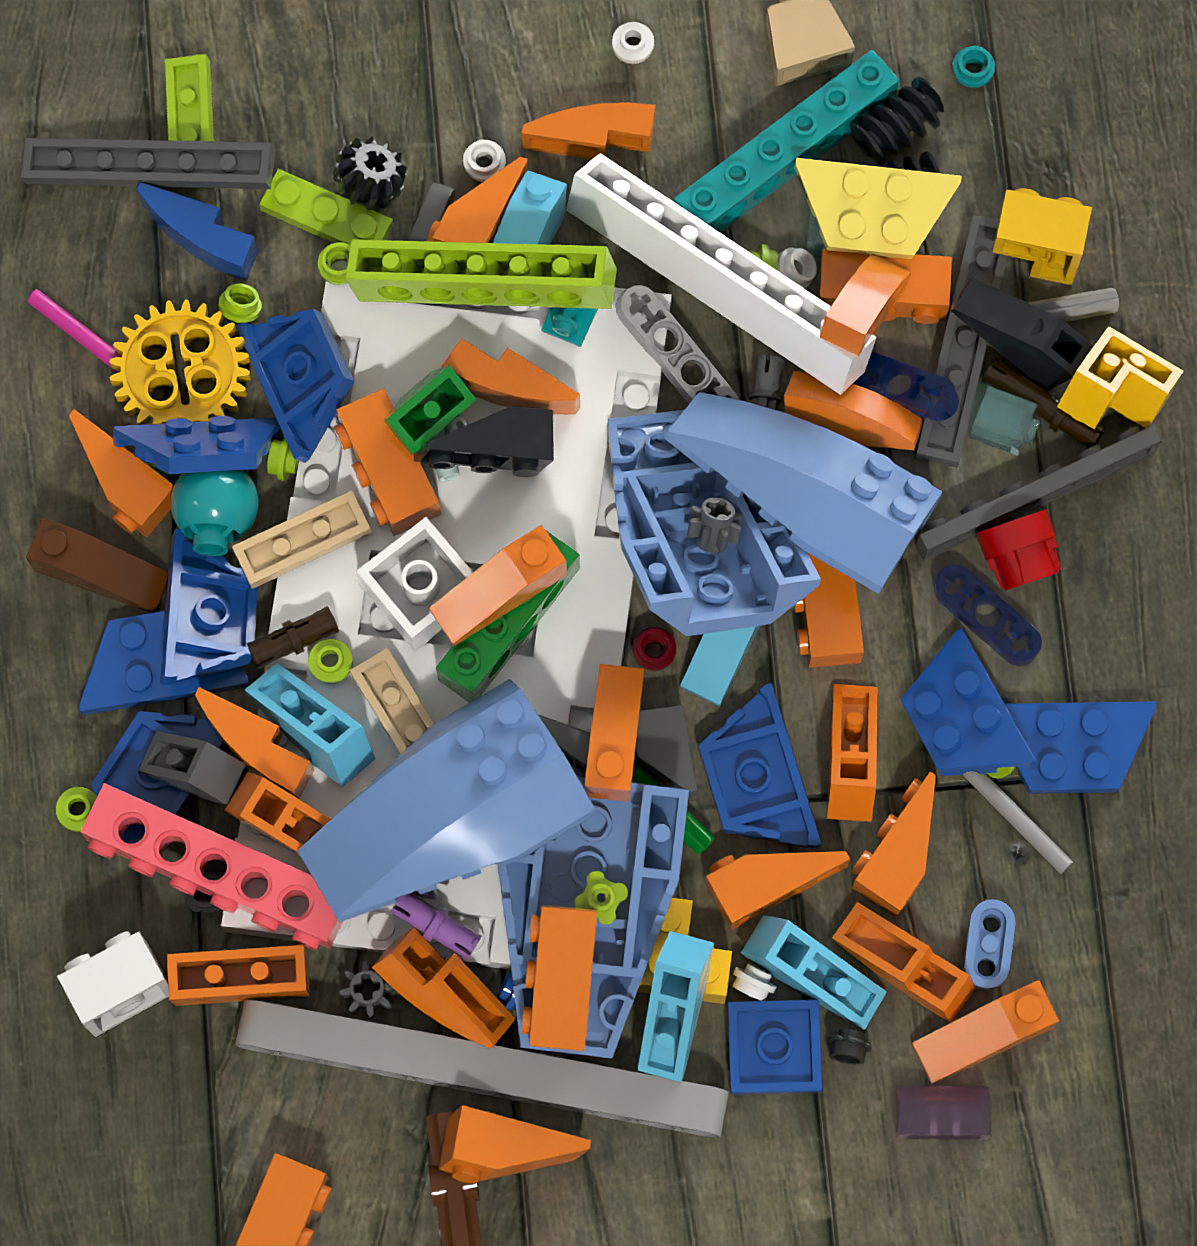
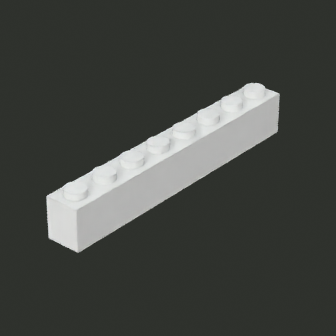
M601 153L574 174L566 211L841 395L865 372L877 338L876 336L871 335L859 356L820 338L825 316L831 306Z

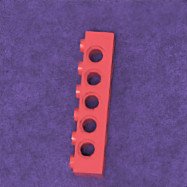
M105 783L80 831L84 838L90 842L87 848L96 854L108 859H112L115 853L131 860L128 865L131 869L148 877H153L155 871L171 878L170 886L188 895L193 896L196 890L212 896L210 903L226 912L234 914L237 908L253 915L251 922L266 930L276 932L279 926L293 932L292 940L309 949L316 951L319 945L331 949L343 921H338L312 875ZM139 824L145 827V834L139 842L134 844L123 842V833L129 826ZM179 842L186 845V852L180 860L168 862L163 859L164 850L171 843ZM220 860L227 864L226 873L220 879L208 880L204 877V869L210 862ZM260 878L268 882V889L262 897L252 899L245 896L244 890L249 881ZM294 897L306 898L309 901V908L306 913L299 917L287 915L285 907L290 899Z

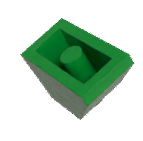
M448 365L431 371L404 394L384 421L410 455H413L477 399L454 369Z

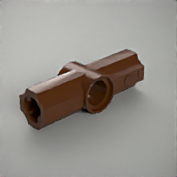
M454 1111L426 1116L432 1165H429L433 1205L434 1207L437 1206L441 1246H482L476 1201L480 1200L478 1182H461L455 1180L452 1177V1173L439 1170L448 1117Z

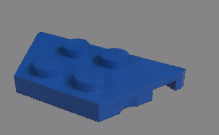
M309 309L296 312L290 317L283 315L270 317L268 322L255 325L247 322L240 323L236 326L237 332L240 337L244 338L245 350L249 353L250 361L295 460L306 463L310 460L336 415V409L340 408L355 382L322 312Z
M215 416L210 418L209 421L191 422L184 418H173L167 420L166 424L113 426V444L120 448L134 445L137 458L155 464L156 468L168 474L257 469L262 462V456L267 455L270 450L271 438L278 439L280 436V425L276 417L235 420L229 416Z
M175 529L171 537L160 676L161 685H170L247 665L252 659L247 643L255 639L258 587L252 589L243 570L230 565L223 556H206L194 552L192 549L193 544L186 540L187 536L180 529Z
M161 611L108 620L79 707L82 715L195 697L199 687L210 693L248 688L250 682L248 676L239 666L170 685H161L160 676L166 612Z
M962 628L957 630L901 699L941 776L963 775L970 771L979 774L997 773V768L1022 766L1024 771L1038 768L1031 751Z
M769 683L764 685L759 690V693L744 707L739 708L733 713L723 726L717 731L712 732L698 745V751L723 833L811 849L820 848L821 840L773 685Z
M1156 701L1004 704L1038 765V768L1031 771H1024L1022 766H1017L1018 776L1029 794L1118 792L1156 710Z
M139 711L90 786L96 796H98L105 783L179 816L192 795L138 771L156 731L207 741L221 750L225 744L212 728L208 719H199L192 715L177 714L175 716H164L161 713ZM139 824L129 826L123 833V841L128 844L139 842L145 834V827Z

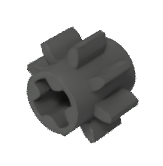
M716 497L706 499L702 504V508L697 506L691 507L687 537L695 538L696 545L703 551L710 553L724 552L728 542L736 545L739 543L742 530L740 525L743 515L742 513H735L734 506L725 499Z
M366 961L362 963V971L356 975L350 971L345 972L348 981H350V988H344L339 992L342 998L353 997L354 1002L349 1008L350 1014H356L361 1008L367 1011L370 1020H374V1010L381 1006L386 1010H391L392 1007L386 999V995L396 990L388 983L384 984L383 978L378 973L370 971ZM372 981L375 988H380V990L373 992V999L369 1001L364 999L362 993H357V991L364 989V982Z

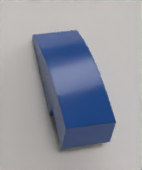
M139 182L137 192L142 206L156 224L178 245L197 259L220 272L245 282L247 281L258 253L254 236L224 227L219 207Z

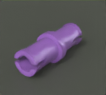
M412 893L398 898V902L395 903V906L390 911L392 915L398 916L425 933L423 938L429 942L435 939L462 956L466 961L468 960L482 935L476 934L447 916L449 911L441 907L438 910Z

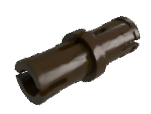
M326 606L314 612V614L293 623L290 620L282 623V628L262 638L260 637L252 642H248L247 646L257 668L261 669L289 654L295 653V655L303 653L304 647L338 633L339 629L329 607Z

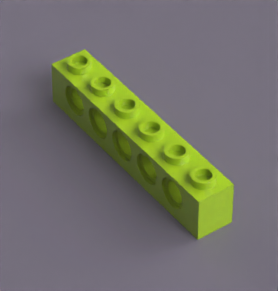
M352 240L346 281L358 301L612 309L617 268L607 246Z

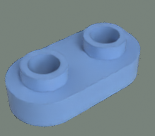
M990 899L979 903L969 918L963 971L971 976L975 988L982 991L994 990L1001 986L1010 970L1015 916L1011 908L999 900ZM988 917L996 919L999 923V929L995 932L987 931L983 926V920ZM982 961L989 962L993 966V974L990 976L981 975L977 969L978 963Z

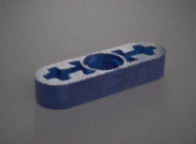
M873 351L867 366L873 374L879 376L878 383L874 376L863 373L853 383L902 405L912 413L934 421L949 419L956 413L959 407V396L948 379ZM906 375L911 378L910 387L904 393L892 394L888 391L889 382L894 377ZM921 386L925 393L932 396H938L943 391L947 401L945 403L938 401L935 407H933L930 399L920 394Z
M951 565L940 571L934 584V594L941 605L1008 663L1015 666H1025L1036 659L1041 649L1042 639L1040 633L1032 624L967 568L960 565ZM958 578L964 583L961 590L970 599L975 591L980 595L972 601L968 611L962 608L967 600L958 592H954L951 596L945 592L948 585L945 581L946 579L951 582L956 581ZM982 605H992L998 610L1000 621L994 626H983L975 617L976 609ZM1007 620L1013 623L1008 631L1017 639H1021L1023 636L1030 639L1027 646L1030 650L1029 653L1023 649L1018 653L1014 652L1011 649L1014 641L1006 633L1003 634L1001 640L995 637V635L1003 630Z

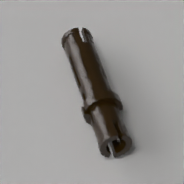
M998 358L992 362L993 367L989 366L982 378L984 384H988L1050 423L1049 428L1055 432L1061 430L1087 448L1096 446L1095 442H1099L1106 430V426L1098 423L1096 428L1092 429L1083 422L1075 420L1068 413L1057 407L1061 400L1060 398L1008 367Z

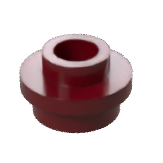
M646 628L636 636L633 642L634 659L646 670H663L675 659L677 650L675 639L663 628ZM650 644H658L662 647L663 652L661 655L653 657L646 652V648Z

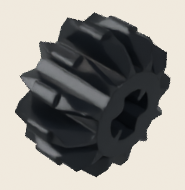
M373 136L366 140L365 143L355 138L349 147L345 146L340 151L336 159L337 164L333 171V180L339 183L338 194H349L351 196V205L358 201L363 202L367 211L374 207L375 204L384 209L390 204L391 200H395L396 197L400 196L404 188L403 183L407 176V167L400 164L402 153L390 152L389 142L382 146L378 145Z

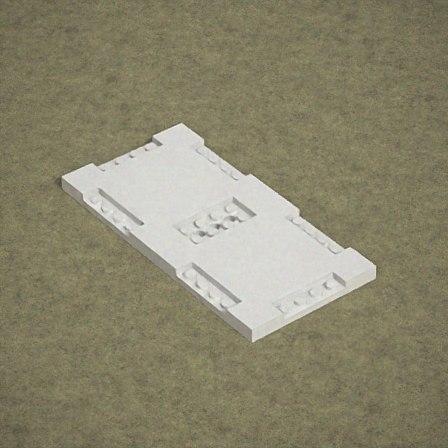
M337 260L333 263L332 268L341 271L347 267L348 263L344 260ZM326 281L321 312L325 316L355 381L340 407L385 388L394 407L404 394L431 371L442 368V364L461 338L496 361L499 360L508 347L580 394V409L576 415L553 414L554 461L536 476L518 477L512 474V470L497 469V471L492 473H476L471 471L469 466L457 465L460 475L453 480L440 482L436 469L430 468L429 463H420L440 503L441 515L431 519L430 522L472 572L477 570L504 547L541 524L545 530L580 554V569L483 694L511 679L521 688L537 714L591 733L599 665L622 666L634 575L620 546L607 422L611 418L657 413L662 376L661 366L642 348L616 314L615 305L617 298L627 289L614 288L612 309H598L584 342L579 347L541 331L551 307L358 301L349 284L333 285ZM655 293L670 312L672 295ZM629 297L632 305L628 308L629 312L632 315L640 312L648 321L641 326L644 332L650 325L660 320L657 314L651 319L647 318L642 311V307L646 303L641 297L637 300ZM658 328L654 333V343L659 350L665 352L668 329ZM475 396L477 400L459 416L464 418L469 425L508 407L497 405ZM337 413L310 460L306 463L301 461L298 463L294 494L290 499L287 520L349 491H353L372 533L277 578L269 634L282 628L281 624L288 620L293 623L314 614V612L326 606L329 607L339 632L304 647V652L299 655L292 653L264 666L265 672H267L276 663H279L363 726L376 759L344 787L340 786L312 764L314 772L299 798L330 819L341 811L400 754L350 673L344 680L334 684L320 682L312 675L308 666V657L311 649L317 643L326 639H335L343 642L351 651L353 657L352 668L388 647L434 723L469 703L438 680L436 666L453 646L444 631L441 630L414 651L359 584L356 571L408 530L393 536L388 524L379 526L370 506V502L376 500L370 486L361 488L351 464L358 462L353 450L349 448L344 451L333 427L340 424ZM327 654L322 659V664L326 667H333L338 662V656L335 654ZM260 709L258 710L259 717L272 722ZM282 733L278 746L307 759ZM570 764L576 776L586 777L583 772ZM240 821L238 838H235L236 842L311 875L300 855ZM497 863L480 869L481 874L463 880L462 876L450 879L448 886L436 884L437 889L435 891L440 896L438 901L418 897L438 910L441 907L449 911L447 916L476 934L482 935L467 961L435 939H432L431 942L426 940L444 960L455 953L465 964L511 970ZM260 878L249 881L244 890L245 896L252 899L262 897L268 889V882ZM294 897L286 904L285 913L291 917L302 916L309 908V901L304 897ZM394 903L343 921L332 946L384 953L396 939L414 926L390 913L393 906H395ZM239 908L236 909L234 914L223 911L221 927L224 932L293 941V932L279 926L276 932L266 930L251 922L253 915ZM415 928L422 936H424L425 933Z

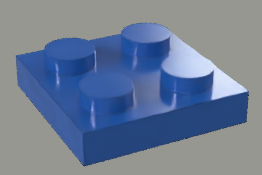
M819 1000L728 1002L730 1095L822 1092Z

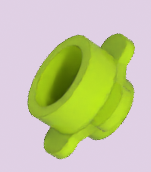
M593 871L586 878L588 884L583 894L575 898V907L598 910L597 917L599 922L611 924L616 919L615 911L620 901H624L628 897L627 887L623 883L614 884L605 879L604 874L600 871ZM598 894H605L606 900L599 902L597 900Z

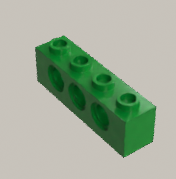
M548 531L547 533L566 560L567 576L454 647L452 646L436 666L438 680L469 703L482 696L580 569V554Z

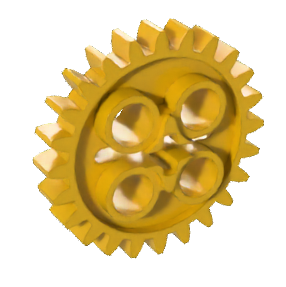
M169 300L166 302V313L160 314L153 305L149 306L151 315L149 320L146 321L143 317L136 314L134 318L138 328L136 330L127 327L122 328L123 335L128 342H114L113 344L115 351L122 357L109 360L111 368L120 371L110 376L112 386L122 387L114 393L117 402L129 401L124 407L127 417L140 412L137 417L138 425H147L150 421L153 424H166L167 420L173 418H184L191 422L209 421L212 417L224 416L223 411L225 408L238 412V404L233 397L247 396L246 388L238 382L251 380L250 371L240 367L251 362L249 353L239 352L244 348V338H232L236 333L235 324L232 322L221 327L224 319L222 312L218 311L211 318H208L206 304L203 303L195 313L191 310L189 300L184 301L181 311H175L172 302ZM173 334L179 335L180 349L185 365L184 373L190 399L188 405H183L181 402L180 386L175 373L177 367L171 342ZM197 338H203L210 343L208 348L200 353H193L187 349L189 343ZM160 345L167 349L161 359L150 360L145 357L146 351L152 346ZM203 379H211L216 382L215 389L207 394L197 393L194 387ZM168 386L173 389V394L168 400L156 401L151 398L153 391L158 387Z

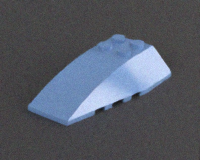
M699 392L664 436V439L705 472L717 471L727 479L728 482L725 488L736 497L745 494L761 507L758 514L771 525L779 521L792 532L789 539L798 547L878 594L894 572L911 540L919 529H923L937 508L943 493L932 486L925 478L913 475L894 464L887 456L875 453L867 447L827 428L784 412L737 399Z
M684 410L608 419L607 430L620 546L644 599L652 612L685 636L768 625L820 586L821 578L808 553L789 539L792 534L789 529L779 521L771 525L758 514L761 509L758 504L745 494L736 497L725 488L728 482L727 479L717 471L705 472L664 439L667 430ZM714 497L729 501L734 506L735 513H742L743 515L740 525L742 530L739 543L736 545L728 542L724 552L718 553L703 551L696 545L695 538L687 537L691 507L697 506L702 508V504L706 499Z
M508 679L433 724L298 850V853L338 921L342 922L397 903V897L415 891L423 894L437 889L436 884L458 876H462L463 880L481 874L480 869L499 862L504 866L519 861L595 815L597 811L565 755L521 688L511 679Z
M577 776L581 785L585 788V777ZM632 783L630 802L590 798L597 811L595 815L519 861L504 866L501 862L497 863L521 1048L606 1058L613 1057L679 881L689 790ZM593 871H600L604 874L605 879L612 883H623L627 887L628 897L624 901H620L615 911L616 919L613 923L602 924L597 917L585 1051L529 1046L530 1035L521 1034L524 1006L533 1007L534 989L526 988L528 960L537 961L538 943L530 942L532 914L541 915V907L543 905L576 908L575 898L583 894L588 884L586 880L588 874ZM598 894L597 900L604 902L606 900L605 894Z

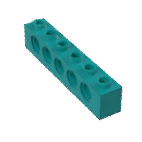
M872 49L676 196L674 202L721 233L797 175L794 169L796 158L819 159L852 134L850 123L857 124V119L862 114L870 115L871 109L875 105L884 106V100L888 96H897L900 80Z

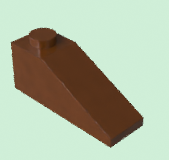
M42 518L26 556L32 569L37 573L149 613L157 612L168 585V571L85 532L46 518Z

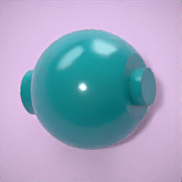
M244 470L182 473L176 480L171 493L173 519L181 532L193 540V551L201 555L222 556L227 554L228 544L239 540L250 530L258 513L259 500L257 489L251 477Z

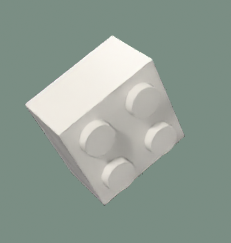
M427 517L356 571L362 589L414 651L442 630L430 612L429 607L473 573Z
M127 931L111 938L105 943L106 950L91 958L89 954H84L71 960L64 966L66 972L57 976L82 1024L95 1037L169 997L168 979L152 949L139 931L133 935Z

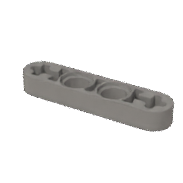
M637 285L630 287L620 294L615 305L616 314L620 321L642 348L661 366L663 374L688 404L696 397L695 393L706 388L710 382L713 383L715 388L708 391L709 394L739 400L734 390L651 289ZM629 297L634 300L641 297L646 303L643 305L642 311L647 318L651 319L657 314L660 320L650 325L644 332L641 326L648 321L640 312L634 315L629 312L628 308L632 305ZM658 328L668 329L674 335L675 344L671 351L664 352L656 347L653 337ZM685 362H694L702 370V378L698 385H690L683 380L681 368Z

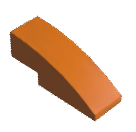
M629 102L599 103L574 107L545 115L522 126V149L590 160L599 153L606 157L608 146L650 152L655 126L656 105Z
M874 254L870 255L856 270L827 312L820 338L859 356L871 335H875L908 281L911 272Z
M461 338L442 364V367L450 365L474 396L497 405L553 410V414L576 415L580 409V394L508 347L499 360L496 361Z
M793 371L784 394L785 413L816 425L827 427L829 430L864 446L914 450L922 429V418L902 405L856 384H851L840 395L809 373Z
M199 687L195 694L196 699L212 728L228 749L241 762L246 764L245 766L252 773L268 779L299 799L314 770L309 760L278 746L282 738L279 726Z
M858 902L832 937L835 943L880 977L949 1023L954 1020L976 989L969 974L933 953L927 944Z
M414 927L396 939L372 966L393 989L422 1012L459 1035L489 1049L498 1042L516 1019L455 953L444 960Z

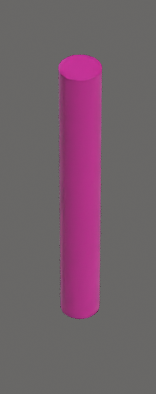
M36 289L31 293L27 300L28 304L110 368V359L122 357L113 347L40 290Z

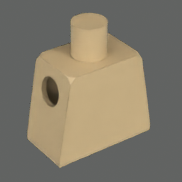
M778 0V4L767 8L766 31L776 86L852 64L855 50L854 43L829 0Z

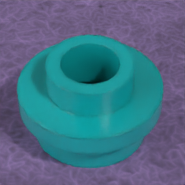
M970 46L957 53L953 61L952 70L960 84L970 88H978L986 85L992 79L995 71V62L992 55L986 49L979 46ZM975 64L979 66L981 71L971 73L967 71L966 66Z

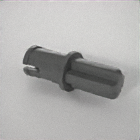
M760 354L756 358L757 366L753 392H749L748 399L752 400V404L777 410V404L782 403L783 398L779 395L784 358L770 355L769 360L766 354Z

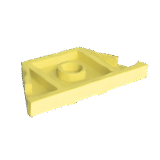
M796 158L794 167L797 176H800L807 194V202L812 215L816 218L820 227L819 233L826 250L866 255L874 254L876 256L913 259L959 187L962 178L959 175Z

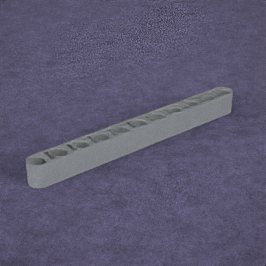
M244 1000L235 1046L256 1052L710 1138H721L729 1096L728 1091L716 1087L685 1081L677 1082L659 1076L495 1045L489 1049L469 1040L257 1000Z

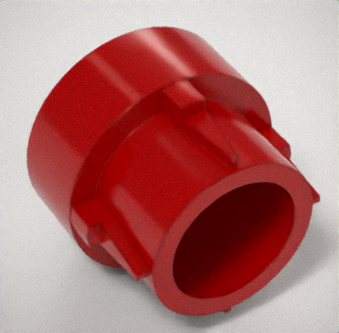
M1047 509L976 533L983 556L987 560L990 570H994L1001 590L1005 589L1006 591L1059 573V570H1061L1056 548L1059 546Z

